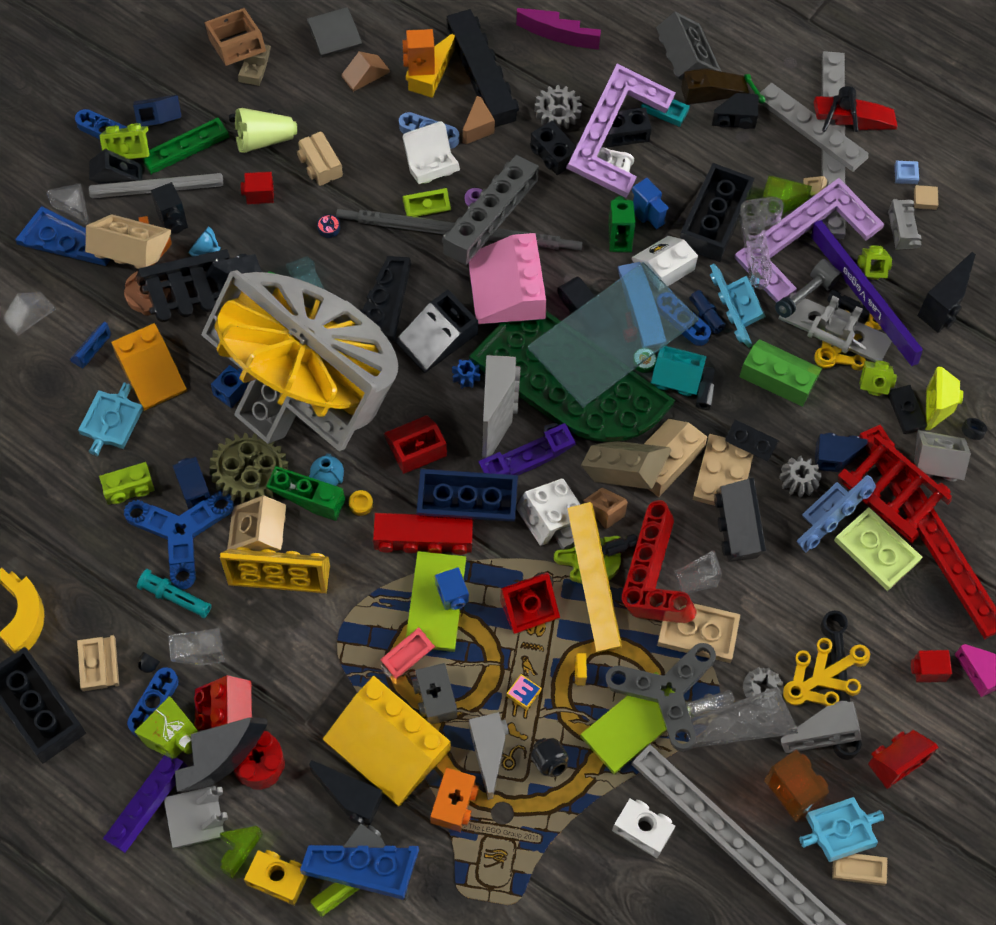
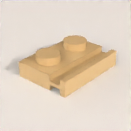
M115 636L77 640L81 690L89 691L108 688V686H119Z

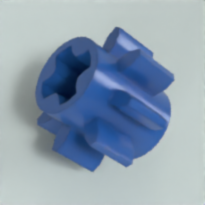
M460 359L458 367H452V373L454 374L453 383L458 382L462 389L469 386L473 388L474 381H480L479 365H474L470 359L464 361Z

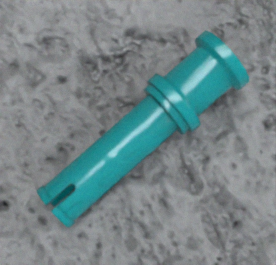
M149 569L144 570L137 583V589H145L155 594V598H165L200 615L202 618H206L210 612L212 604L171 585L169 579H162L152 574V571ZM180 596V597H182V598H184V599H186V600H188V601L194 603L195 605H192V604H190V603H188V602H186V601H184V600H182V599H180V598H178V597Z

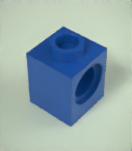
M231 365L211 383L213 395L230 408L243 397L249 385V382L243 383L239 379L243 370L239 368L236 370ZM236 383L235 386L228 387L229 384Z
M459 567L435 575V585L445 610H457L469 602V593Z

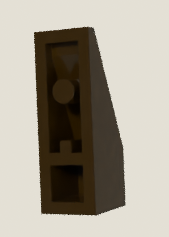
M710 69L686 71L683 75L681 89L686 105L729 99L736 93L749 94L743 75Z

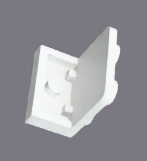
M442 121L403 135L409 170L418 184L429 183L433 179L449 176L453 172L460 170L458 161L451 154L446 126Z

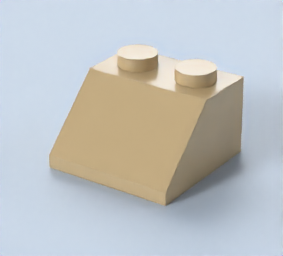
M263 495L234 506L227 550L246 547L252 551H261L263 549H271L275 552L280 551L283 543L286 505Z

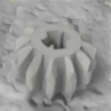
M800 456L796 461L791 457L788 464L782 466V473L779 478L783 481V489L790 488V495L797 492L799 498L804 493L810 496L813 490L818 489L821 473L817 472L819 469L818 465H811V458L803 461L802 456Z

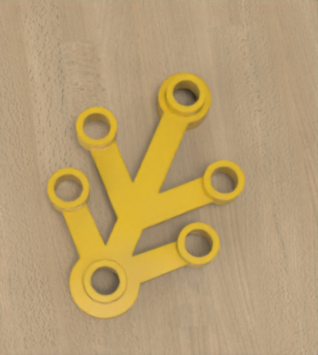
M870 314L868 322L864 325L876 330L882 329L878 323L873 321L875 319ZM855 334L854 339L857 341L862 338L860 334ZM822 341V347L817 349L814 355L816 364L822 368H832L835 364L851 365L854 370L859 371L863 369L864 361H866L865 357L855 355L854 357L841 355L842 349L836 346L831 347V344ZM822 357H828L829 360H825ZM858 360V361H860L862 364H861V365H858V364L855 363V361Z
M828 638L819 639L817 642L818 654L813 677L804 681L805 669L811 662V656L807 651H799L795 658L797 666L794 679L788 682L783 689L785 701L794 706L802 705L805 701L823 704L826 707L835 704L828 703L826 700L828 697H834L836 702H839V696L835 692L830 691L824 695L811 691L817 686L844 691L850 696L859 694L861 684L857 679L844 681L832 677L852 665L857 667L867 665L870 659L869 649L864 645H855L851 648L848 656L825 669L828 654L832 650V642ZM826 643L829 645V648L823 650L820 648V645ZM863 651L865 655L857 657L855 652ZM800 656H806L808 660L806 662H800L798 658ZM850 684H855L858 688L857 690L852 691L848 688V686ZM798 689L801 693L798 696H794L791 691Z

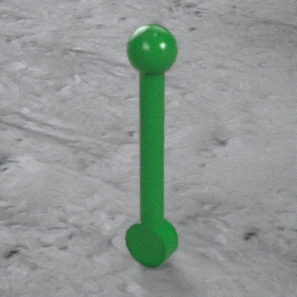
M745 74L746 83L750 85L755 94H758V103L763 104L766 100L765 96L759 93L751 80V75Z

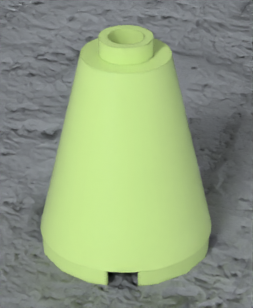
M238 108L235 114V130H238V137H236L239 152L246 153L292 140L294 135H297V123L292 120V117Z

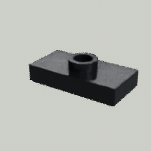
M911 385L889 390L888 398L903 434L926 429V420Z

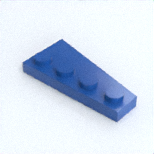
M42 206L15 239L17 245L106 266L111 260L110 258H97L94 254L85 252L86 228Z
M308 845L300 872L303 875L404 900L419 847L396 848V846H384V848H369L368 846H357V848H344L343 846Z

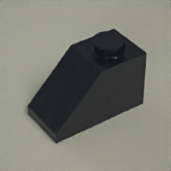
M104 149L89 161V180L98 184L142 180V165Z

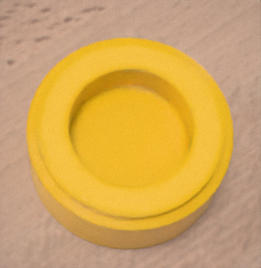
M363 490L352 493L349 497L351 512L358 516L370 513L373 508L372 496Z

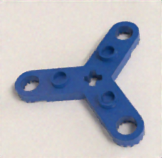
M219 491L180 516L156 506H151L143 501L132 500L133 502H129L124 509L126 521L135 527L168 540L171 582L179 589L190 588L196 580L194 537L231 514L234 509V502L231 500V496L229 494L223 496V492ZM218 500H226L228 506L223 510L217 509L215 503ZM135 508H140L143 510V514L139 516L140 518H133L130 516L131 511ZM176 528H185V533L183 535L180 533L176 534ZM181 571H187L190 576L188 577L189 579H186L187 581L180 582L176 579L177 574Z

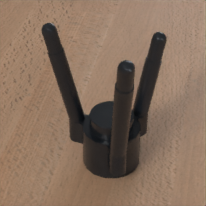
M845 86L840 88L839 94L833 97L832 106L822 128L823 132H826L838 104L844 110H851L854 131L858 132L856 90L851 86Z

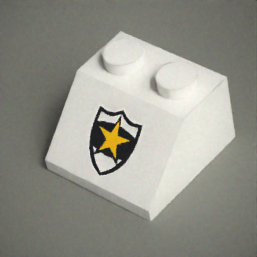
M667 236L633 256L632 261L634 263H641L645 276L659 292L694 271L698 255L684 239Z

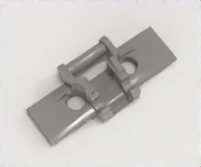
M832 296L827 307L804 298L796 305V311L788 318L779 315L778 319L809 332L807 336L810 338L816 337L842 349L841 352L845 354L849 350L874 362L876 360H883L892 342L887 334L858 322L863 310L862 308L856 306L852 313L838 308L839 298ZM810 315H817L814 321L809 320L808 317ZM855 334H860L863 337V341L858 342L855 340Z

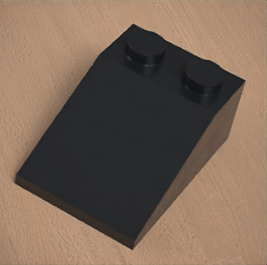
M973 252L927 293L917 316L937 333L944 327L946 329L950 328L956 321L955 316L962 309L960 304L964 298L976 256Z

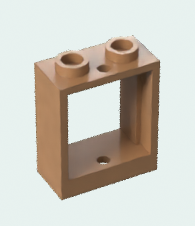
M245 8L204 22L209 40L226 66L266 51L262 33ZM245 30L247 31L246 34L237 36L224 42L220 41V39L229 37L231 35L240 33Z

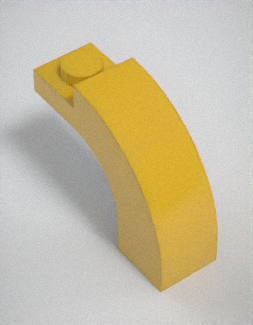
M1 568L0 584L17 599L18 607L13 620L0 632V638L14 653L23 647H26L29 651L36 643L43 628L44 607L42 600L27 576L21 581L13 571L8 574Z

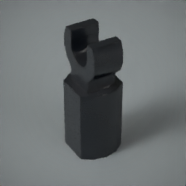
M705 367L695 407L698 409L710 410L714 391V384H712L714 368Z

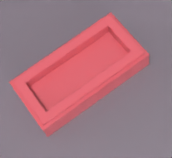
M417 628L380 660L395 679H398L434 649L435 646L423 631Z

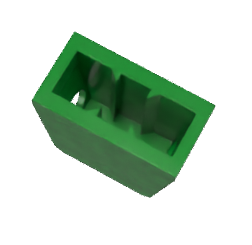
M618 196L610 201L608 221L609 252H632L635 230L634 203L623 196ZM618 225L625 228L624 233H618Z

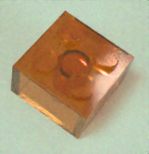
M797 749L773 765L764 780L795 822L806 816L807 812L813 811L820 806L830 792L827 789L828 784L825 779L820 775H816L811 768L810 760L804 754H800Z

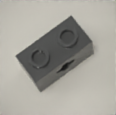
M445 663L415 670L416 679H412L415 694H420L422 702L418 703L420 716L426 717L427 722L430 724L457 718V707ZM435 691V694L438 695V697L433 698L430 692Z

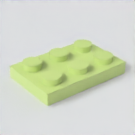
M869 507L834 539L845 552L887 591L923 558Z

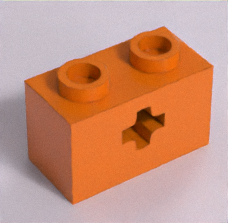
M433 29L407 30V40H402L403 63L404 67H408L409 76L435 74Z
M450 768L445 769L430 816L432 824L461 832L463 825H468L472 810H468L470 800H476L479 786L475 785L476 776ZM455 796L460 797V801L453 805L452 800L455 799Z

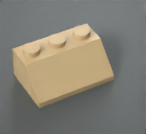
M111 214L86 226L85 252L94 254L97 258L113 259L119 264H132L138 269L148 267L158 262L171 235V230Z
M667 419L644 443L671 448V452L653 488L649 490L660 497L704 450L707 436L689 422Z

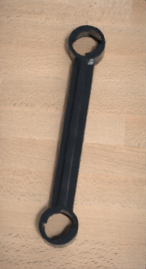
M835 610L828 612L824 616L820 626L822 633L832 642V650L830 652L831 665L845 658L843 634L848 627L847 617L842 612ZM832 618L843 629L838 632L830 630L826 625V620ZM847 669L832 678L848 681ZM834 690L839 696V701L850 702V696L846 692ZM861 740L851 742L853 747H856V750L852 753L844 752L839 744L833 745L834 752L841 759H852L861 749Z

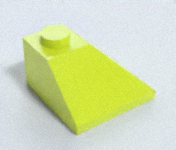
M943 367L936 368L926 388L927 427L925 430H931L954 413L958 404H962L963 390H960V381Z

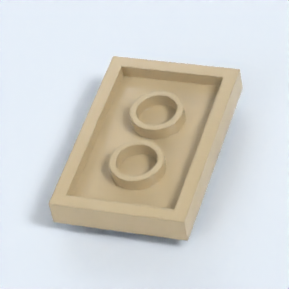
M709 434L692 500L715 506L714 494L717 493L716 490L720 486L748 479L753 454L726 442L725 437Z
M694 604L697 614L691 622L662 621L657 646L688 653L696 644L707 643L716 652L715 660L731 663L740 614ZM703 650L699 653L697 652L698 656L710 658L709 653H707V651L704 652Z

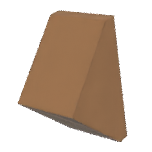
M359 51L342 73V78L354 92L390 73V70L378 55Z
M479 96L476 97L463 128L464 144H469L494 134L495 120L483 99Z
M604 488L599 489L583 500L584 503L591 502L593 504L595 517L605 529L625 517L627 500Z

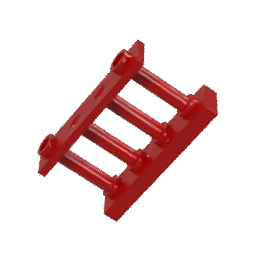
M876 434L874 436V444L878 447L855 471L848 472L844 468L838 475V481L850 491L885 453L888 454L896 463L875 484L876 488L871 496L863 499L862 502L912 544L919 535L917 530L919 522L940 500L949 505L952 500L951 491L943 483L937 484L895 449V444L886 436L882 438L879 434ZM904 468L915 478L891 503L888 502L886 504L880 499V493ZM922 484L933 492L910 519H904L898 514V509Z

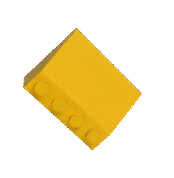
M246 547L228 549L220 553L227 583L230 586L327 593L330 563L329 557H325L323 554L300 555V553L295 551L276 553L271 549L252 551Z
M375 676L354 696L323 738L326 744L375 787L382 790L383 794L398 807L450 751V741Z

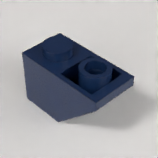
M178 95L134 101L133 103L136 122L140 123L141 126L161 124L182 117Z
M834 433L820 434L816 442L815 465H818V470L839 472L863 454L868 444V439H861L858 436H837Z
M196 457L191 459L185 458L172 465L188 509L210 497Z

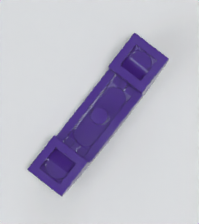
M566 423L544 432V436L503 455L501 452H498L478 461L483 473L520 475L551 461L576 445Z

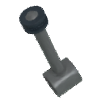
M822 259L810 274V277L813 279L791 298L783 297L776 303L777 313L781 317L788 318L796 311V305L817 287L822 286L827 291L834 287L841 278L842 272L826 259Z

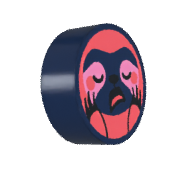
M330 214L320 217L317 222L319 234L326 238L336 236L340 231L338 218Z

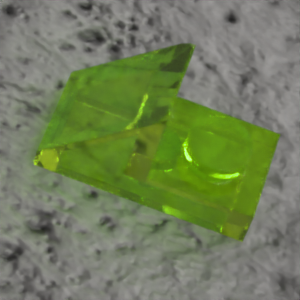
M252 826L220 833L221 839L234 847L233 850L229 849L221 860L223 873L231 879L263 836L261 828Z

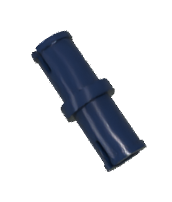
M701 290L692 293L689 300L699 311V317L707 322L714 334L723 331L726 324L716 313V307L709 303Z

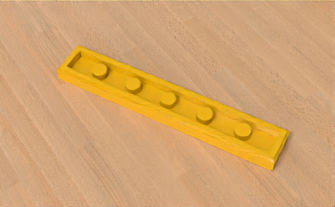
M588 502L568 507L567 510L596 652L621 648L622 644L593 504Z

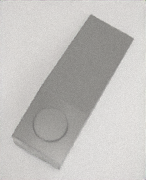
M839 701L834 705L825 707L782 737L781 744L785 753L862 740L853 701Z
M499 712L469 719V730L488 800L493 799L505 745V735L509 734L506 720H501Z

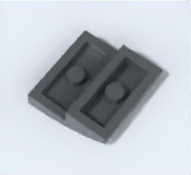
M348 7L307 18V23L313 40L316 42L320 57L362 45Z

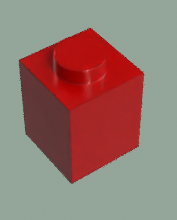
M272 172L245 173V182H241V195L246 196L247 204L274 203Z
M919 650L911 660V672L916 676V683L947 682L952 675L949 650Z

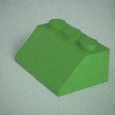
M759 339L753 345L743 363L739 377L803 407L823 368Z

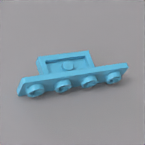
M712 264L710 267L713 273L710 274V277L715 286H719L721 290L718 295L723 305L727 304L729 309L726 312L731 324L735 323L737 330L734 333L740 344L744 342L750 348L753 344L745 327L766 317L749 278L745 276L727 285L720 269L715 264Z

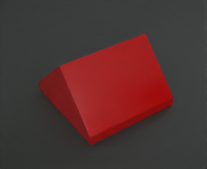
M548 572L501 588L500 602L514 634L560 618Z

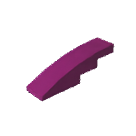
M517 8V26L556 42L599 50L600 29L580 28V21L559 19L560 12Z

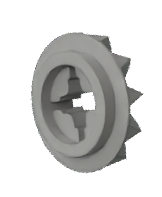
M758 667L750 671L745 677L743 691L746 698L754 705L769 707L776 704L782 697L783 682L779 674L771 671L770 668ZM764 679H767V686L770 687V689H766L765 692H763V694L760 695L761 687L757 685V683L761 684L762 681H764Z

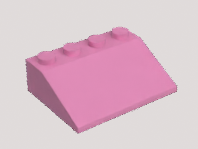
M536 234L511 235L481 248L468 263L475 318L478 320V324L546 319V296Z

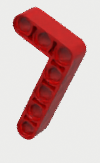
M661 500L653 501L647 507L623 589L622 601L629 613L634 617L688 623L697 614L696 607L689 595L680 591L655 589L674 524V517L669 507Z

